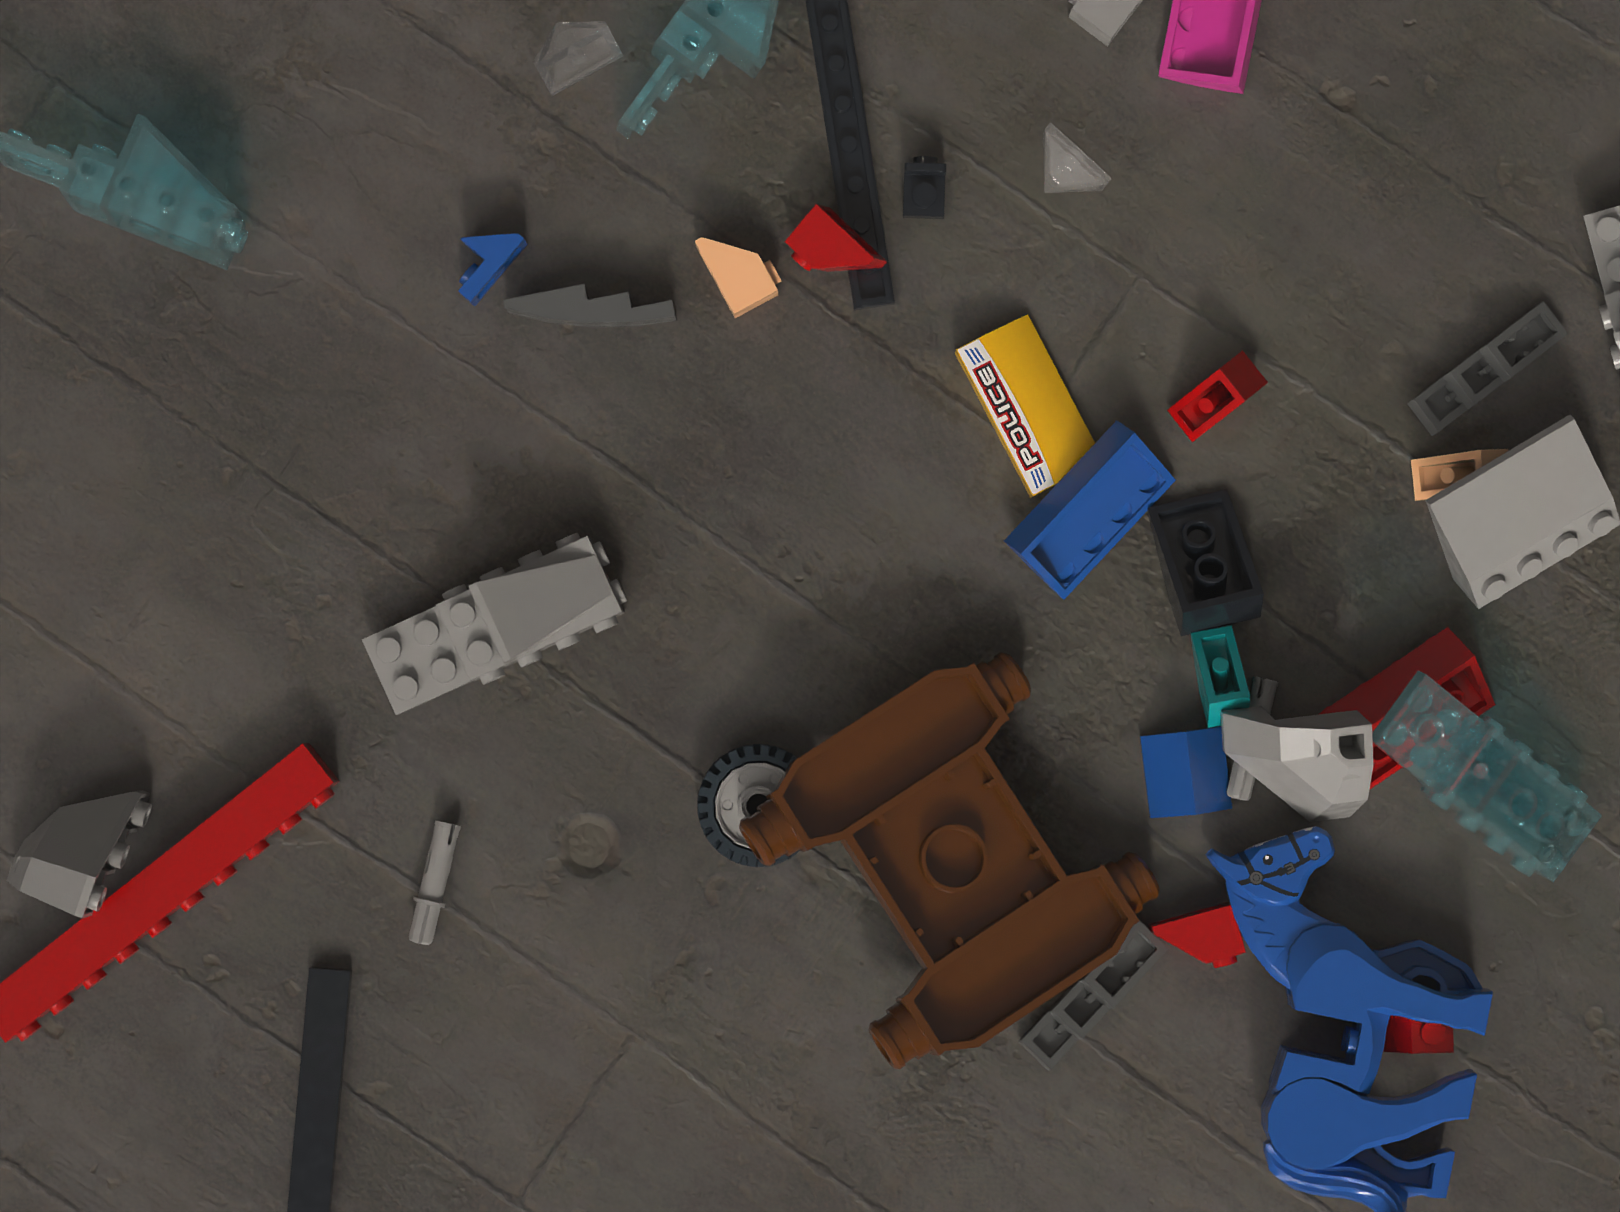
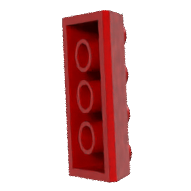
M1447 627L1435 636L1427 639L1422 645L1401 659L1393 662L1389 667L1367 682L1360 684L1355 690L1333 705L1326 707L1318 715L1357 710L1372 724L1374 764L1370 789H1372L1496 704L1475 655Z

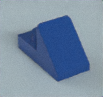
M520 234L460 238L469 249L484 260L480 266L476 263L472 264L459 280L463 286L458 292L473 306L479 303L528 245Z

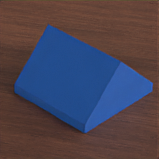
M1221 726L1140 736L1149 818L1198 815L1232 809L1231 797L1227 795L1229 777L1226 754L1223 751Z

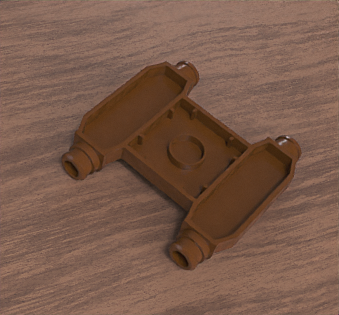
M998 653L988 663L982 661L977 665L972 663L962 668L934 670L792 761L775 790L766 796L767 801L756 807V813L750 817H744L739 823L740 832L757 859L766 866L773 865L775 860L784 854L789 857L798 850L805 852L815 846L841 841L922 969L905 992L896 998V1004L886 1010L887 1015L869 1024L868 1030L874 1043L886 1061L895 1069H902L906 1066L905 1063L914 1057L919 1060L928 1053L939 1056L945 1051L981 1046L1117 955L1132 926L1139 922L1136 914L1143 910V904L1149 900L1153 901L1159 896L1160 888L1152 871L1139 855L1132 852L1125 853L1115 863L1109 861L1105 865H1096L1087 871L1066 875L985 749L987 744L1003 723L1010 719L1007 714L1014 710L1016 703L1021 700L1025 701L1031 694V687L1027 677L1018 663L1007 653Z

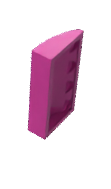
M1173 0L1158 76L1194 86L1244 94L1262 0Z

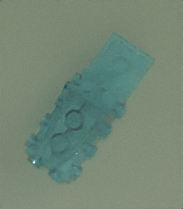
M685 0L653 45L651 55L661 61L660 65L621 117L616 131L627 139H630L634 132L642 136L656 117L658 111L653 106L660 98L666 103L680 84L682 77L689 83L692 82L696 75L704 79L719 55H722L740 70L755 79L766 63L779 0Z
M137 114L118 159L114 151L98 144H93L92 148L78 144L71 159L72 154L56 145L48 144L45 149L32 144L33 139L20 131L9 129L7 134L0 131V162L3 166L58 187L75 212L225 270L228 269L234 253L240 254L245 246L248 231L245 230L246 225L236 205L231 203L143 115Z
M1417 671L1372 733L1373 744L1418 779L1417 781L1423 785L1420 790L1427 795V799L1444 811L1451 807L1458 813L1454 820L1474 834L1477 830L1481 831L1486 835L1482 842L1499 855L1503 856L1505 852L1510 854L1513 858L1509 864L1529 878L1533 873H1536L1554 883L1602 815L1586 802L1588 795L1571 783L1565 785L1559 780L1560 772L1542 760L1539 763L1531 757L1534 753L1532 749L1516 738H1512V740L1504 735L1506 728L1487 715L1480 719L1427 674Z

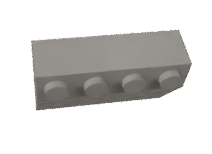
M1571 415L1566 416L1425 500L1452 578L1478 609L1500 598L1503 594L1528 579L1534 578L1543 570L1571 556L1575 551L1606 535L1620 525L1613 496L1575 419Z

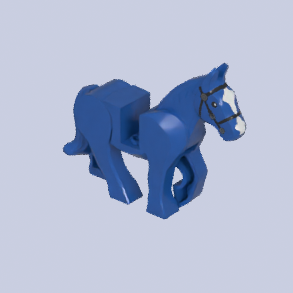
M1317 826L1304 828L1255 844L1231 857L1211 848L1205 855L1216 870L1225 878L1229 902L1240 933L1251 952L1265 970L1276 981L1285 986L1288 1005L1298 1011L1352 1022V1027L1345 1026L1341 1040V1050L1345 1051L1346 1058L1280 1045L1269 1078V1090L1261 1106V1125L1267 1137V1140L1263 1142V1151L1269 1171L1294 1190L1323 1197L1352 1200L1364 1204L1374 1212H1406L1408 1197L1423 1195L1432 1198H1446L1455 1151L1445 1147L1405 1160L1393 1157L1381 1145L1407 1139L1442 1122L1469 1119L1477 1074L1472 1069H1466L1445 1076L1430 1086L1414 1093L1397 1097H1375L1368 1094L1371 1091L1379 1069L1390 1015L1402 1016L1420 1022L1444 1024L1455 1029H1467L1484 1036L1493 991L1488 988H1482L1472 968L1466 963L1422 940L1414 939L1386 948L1371 949L1355 932L1339 923L1331 922L1301 905L1299 899L1310 875L1315 869L1326 864L1334 856L1335 847L1332 836L1326 830ZM1418 975L1431 977L1436 981L1437 989L1429 988L1412 981V979Z

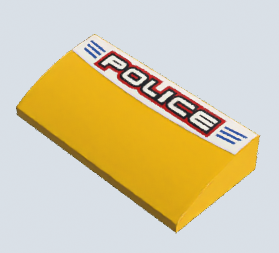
M1028 314L956 349L955 355L1030 498L1055 486L1095 442Z

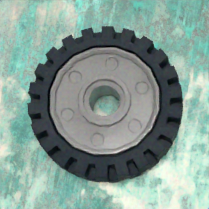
M745 745L733 749L720 757L708 770L698 794V818L704 835L721 855L741 865L767 867L757 859L740 832L739 823L744 817L752 815L747 809L748 799L754 794L767 796L773 792L789 764L797 759L795 755L772 745ZM800 850L796 851L789 857L784 854L783 856L776 859L773 865L782 863L792 858Z

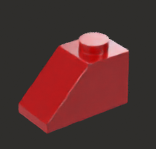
M815 204L785 240V243L794 250L791 257L807 271H811L812 268L826 272L882 268L887 263V260L830 207Z
M1242 350L1167 411L1193 442L1264 387L1268 381Z
M1229 902L1148 924L1150 931L1154 935L1205 964L1212 962L1214 968L1238 962L1236 955L1246 953L1240 929L1233 916Z
M1390 1015L1383 1052L1409 1054L1454 1053L1453 1028L1444 1024L1426 1023L1402 1016Z

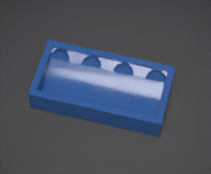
M1116 420L1011 532L1004 542L1064 600L1176 479L1134 431Z

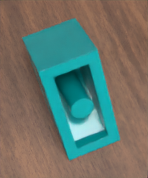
M1232 625L1191 633L1198 689L1208 728L1221 726V711L1250 707V693Z

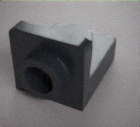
M917 156L913 157V163H905L903 218L944 219L946 164L938 163V158Z

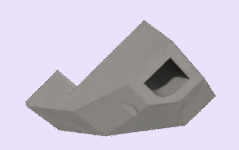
M1262 706L1221 711L1224 753L1309 822L1351 817L1368 800L1374 765L1372 724L1357 710L1274 720Z
M144 790L133 791L59 807L23 841L14 857L6 881L20 892L80 918L92 916L93 910L97 912L100 910L107 893V887L102 886L105 875L115 873L116 868L122 869L126 862L130 845L125 844L128 834L137 832L138 827H144L149 819L152 804L147 803L150 793Z

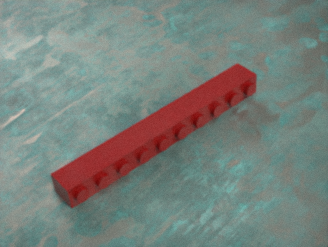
M302 743L104 900L98 912L93 910L92 916L80 919L0 983V1037L4 1042H9L17 1037L21 1042L28 1039L42 1027L38 1020L50 1011L56 1016L75 1001L71 994L82 985L89 990L104 979L107 973L103 969L116 959L119 964H122L139 951L140 948L136 943L149 933L154 938L172 924L168 917L180 908L187 912L205 898L201 892L212 882L220 886L238 872L234 867L237 862L245 856L251 861L270 846L266 839L278 830L283 835L303 820L299 813L312 804L317 809L332 798L335 792L331 788L340 781L310 743Z

